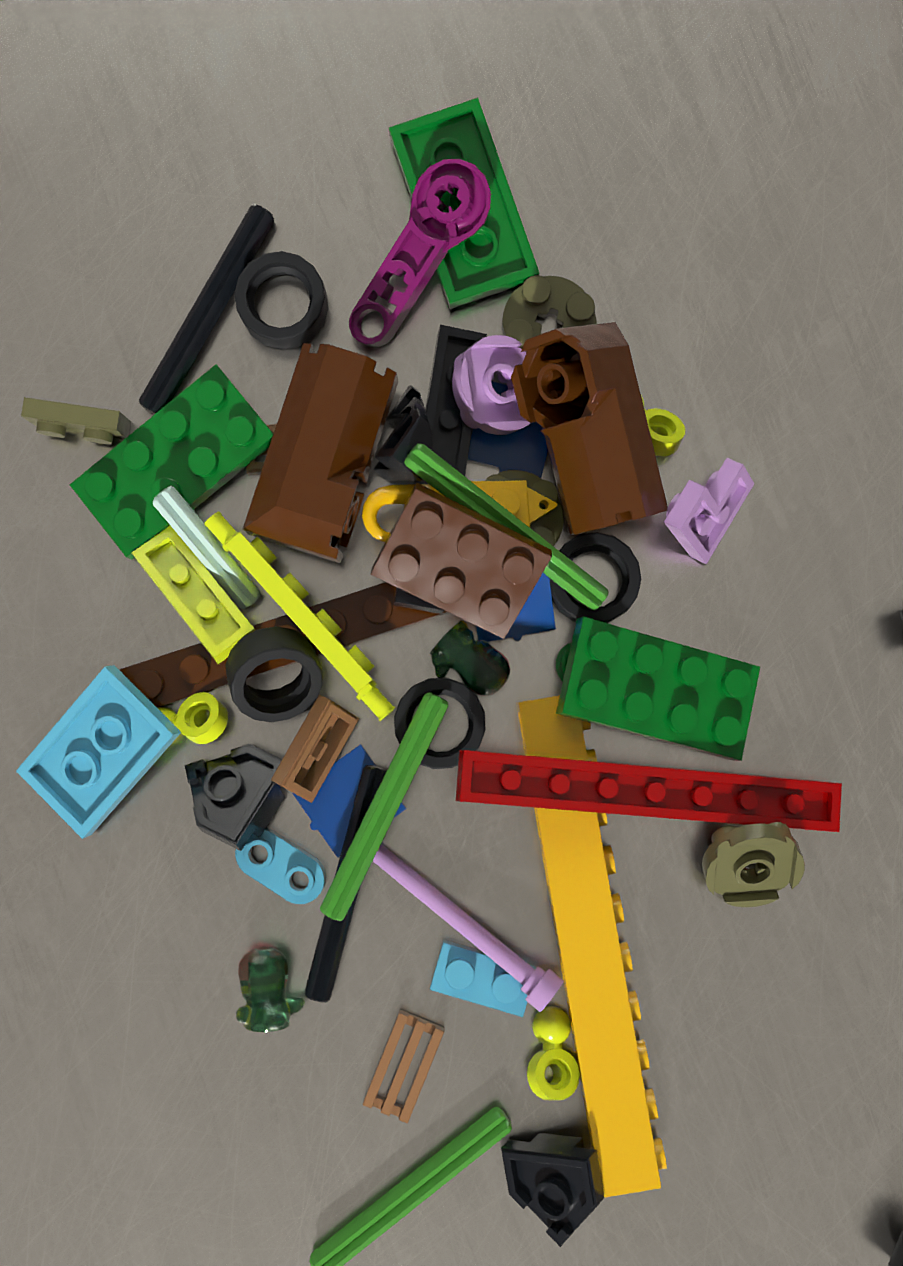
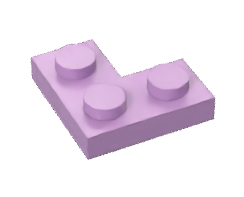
M726 458L720 470L715 471L709 477L706 486L689 480L683 491L676 494L671 500L664 523L690 557L704 564L708 563L754 485L745 466Z

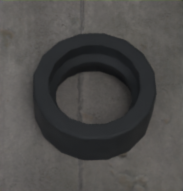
M284 251L265 253L249 262L238 278L234 293L237 312L250 335L263 345L281 350L300 347L303 343L312 340L323 327L328 311L324 283L315 267L300 255ZM285 274L295 276L304 283L309 291L310 303L307 313L302 320L292 326L282 328L269 326L259 318L255 311L254 298L257 289L264 281L273 276Z
M600 532L580 534L565 543L559 551L571 561L582 553L591 551L605 553L614 559L621 570L622 584L620 592L612 602L596 610H591L574 600L570 593L550 579L552 601L559 612L573 622H576L577 618L587 617L604 623H609L627 612L638 597L642 580L639 562L630 547L617 537Z
M275 626L258 629L244 636L231 649L225 664L232 701L241 713L258 721L278 722L289 720L305 712L316 701L323 686L322 669L315 649L307 637L294 629ZM284 658L295 660L302 665L300 674L291 683L281 688L260 690L246 684V678L254 668L268 660Z
M447 677L428 678L412 686L400 699L394 715L395 736L400 744L412 721L415 708L420 704L426 693L447 695L455 698L463 705L468 715L469 728L465 738L457 747L449 751L435 752L427 749L420 765L431 769L453 768L459 763L460 750L477 751L480 747L486 730L485 711L477 695L465 684Z

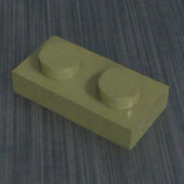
M24 397L21 416L37 426V433L64 438L66 431L84 433V440L100 444H112L113 438L125 439L129 436L131 421L120 411Z

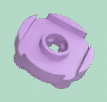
M492 335L482 338L455 359L452 375L453 394L460 409L461 418L470 428H480L484 432L495 435H506L530 424V422L520 416L511 380L515 365L523 363L526 352H521L522 349L519 346L522 343L512 337ZM494 374H498L499 381L507 383L508 390L501 393V396L492 387L491 381L494 380Z

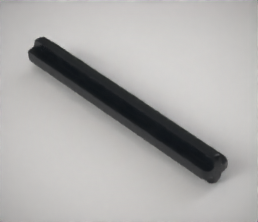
M257 204L249 207L139 398L140 405L151 413L156 414L173 399L233 295L240 274L249 262L253 260L272 227L274 217L266 208Z
M366 765L363 768L336 874L387 772L384 768L374 765ZM358 892L342 921L324 916L305 988V996L310 1000L326 1003L331 998Z

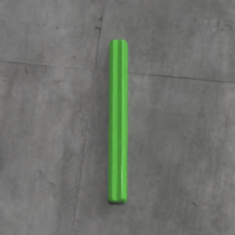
M417 444L410 451L404 462L409 469L445 497L551 549L552 558L543 573L587 608L596 610L602 605L609 593L606 587L427 446Z
M426 693L423 696L320 906V911L327 917L337 921H342L345 918L448 708V702L433 693Z
M494 1107L315 1249L310 1255V1265H345L509 1134L512 1130V1124L505 1112L499 1107Z

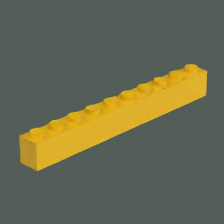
M560 695L516 702L526 756L597 762L595 750H586L583 734L584 730L591 729V723L556 714ZM534 808L574 1048L580 1072V1083L591 1148L597 1150L604 1198L661 1188L659 1170L667 1169L662 1140L661 1138L653 1139L650 1120L658 1119V1111L653 1089H644L642 1071L650 1069L644 1039L636 1040L633 1021L641 1020V1013L636 991L627 990L625 972H631L633 968L628 943H619L616 924L624 923V914L619 893L611 894L608 875L616 874L611 845L603 846L600 827L607 826L606 813Z

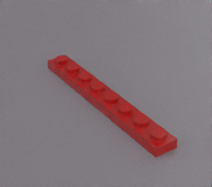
M460 750L455 801L743 825L781 822L786 824L788 828L840 832L842 783Z

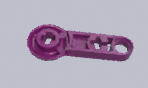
M444 159L430 166L419 177L412 194L409 221L350 315L349 329L357 341L371 347H381L387 344L401 326L448 250L475 235L485 224L491 209V191L485 175L474 164L461 159ZM454 189H459L456 196L461 201L460 206L456 210L449 207V213L443 212L446 207L445 203L441 200L444 193L448 191L453 195ZM406 272L403 281L408 285L406 291L402 293L396 290L388 303L396 306L392 313L387 307L376 303L375 300L378 295L388 300L394 289L392 284L389 283L390 278L393 275L401 277ZM378 311L384 319V327L378 336L368 338L362 331V320L367 313Z

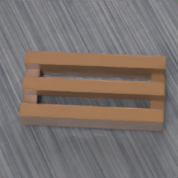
M319 695L271 781L312 803L359 718L330 699Z
M400 1010L362 1105L371 1109L372 1106L381 1109L380 1113L388 1116L393 1114L399 1117L400 1121L408 1124L445 1028ZM407 1024L414 1027L385 1098L377 1094L404 1026ZM424 1031L431 1034V1037L405 1102L401 1105L395 1101Z

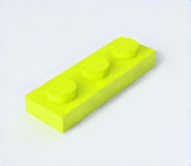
M168 526L132 552L140 566L217 664L228 658L231 649L241 638L255 631L254 627L171 526Z

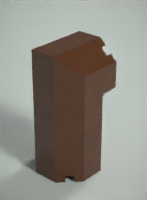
M616 322L557 328L525 340L521 352L527 353L523 363L515 365L511 380L520 416L530 423H539L543 428L540 431L545 436L569 535L617 525L621 522L668 511L630 348Z
M303 343L242 530L254 537L258 536L261 539L337 563L341 562L344 555L337 546L348 547L365 495L356 491L359 481L365 483L368 481L372 462L398 385L397 372L387 367L384 376L374 371L377 361L368 356L330 344H320L317 353H315L312 344Z

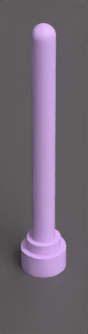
M382 844L380 845L373 862L523 985L520 990L527 995L525 1000L541 1012L560 989L564 980L550 968L547 971H544L539 966L534 969Z

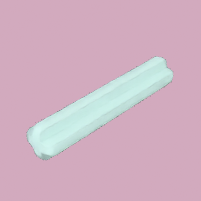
M169 486L156 495L153 499L154 507L237 606L245 609L255 603L260 597L259 589L232 556L224 551L222 544L205 527L203 521L174 487Z

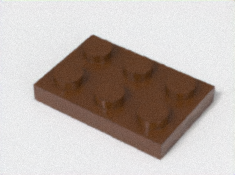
M416 483L372 566L371 575L505 639L551 560L552 551Z

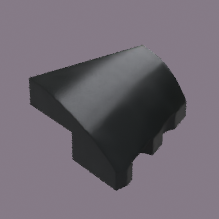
M410 385L387 416L386 421L395 429L375 456L379 462L373 470L387 481L423 480L409 469L404 462L407 455L417 444H424L432 450V434L421 393Z

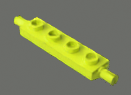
M220 511L210 516L204 525L221 542L224 551H231L353 687L358 693L356 698L359 701L362 700L379 718V721L387 717L396 707L376 687V681L369 675L368 672L375 667L356 645L349 651L335 637L342 629L323 608L315 614L307 606L303 599L309 595L308 591L290 572L284 578L281 577L271 565L277 557L258 536L250 542L241 532H237L229 524Z

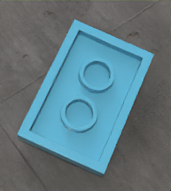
M115 665L105 666L16 772L83 839L94 833L180 735L181 731Z

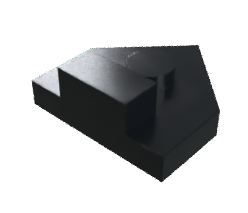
M251 744L232 749L230 751L231 754L207 762L202 759L185 765L187 780L191 786L193 796V811L196 825L202 832L239 851H242L252 834L261 837L285 798L280 790L282 786L271 781L282 759Z
M539 1133L531 1142L508 1140L501 1147L509 1195L523 1209L528 1206L548 1227L546 1233L561 1247L604 1199L597 1150L584 1148L582 1137Z

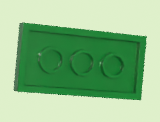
M478 97L388 127L389 136L411 199L419 177L430 166L444 159H461L474 164L485 175L489 185L491 209L485 224L475 235L449 249L436 269L450 309L523 285L529 277L540 274ZM454 189L453 195L448 191L444 193L441 198L446 205L443 212L449 213V207L456 210L460 206L461 201L456 196L459 189Z
M215 364L69 485L125 557L133 560L135 558L132 554L133 551L170 526L153 505V499L165 488L172 486L194 510L266 451L270 446L273 432L221 368Z
M581 617L576 620L556 714L717 757L742 761L760 666L587 617Z

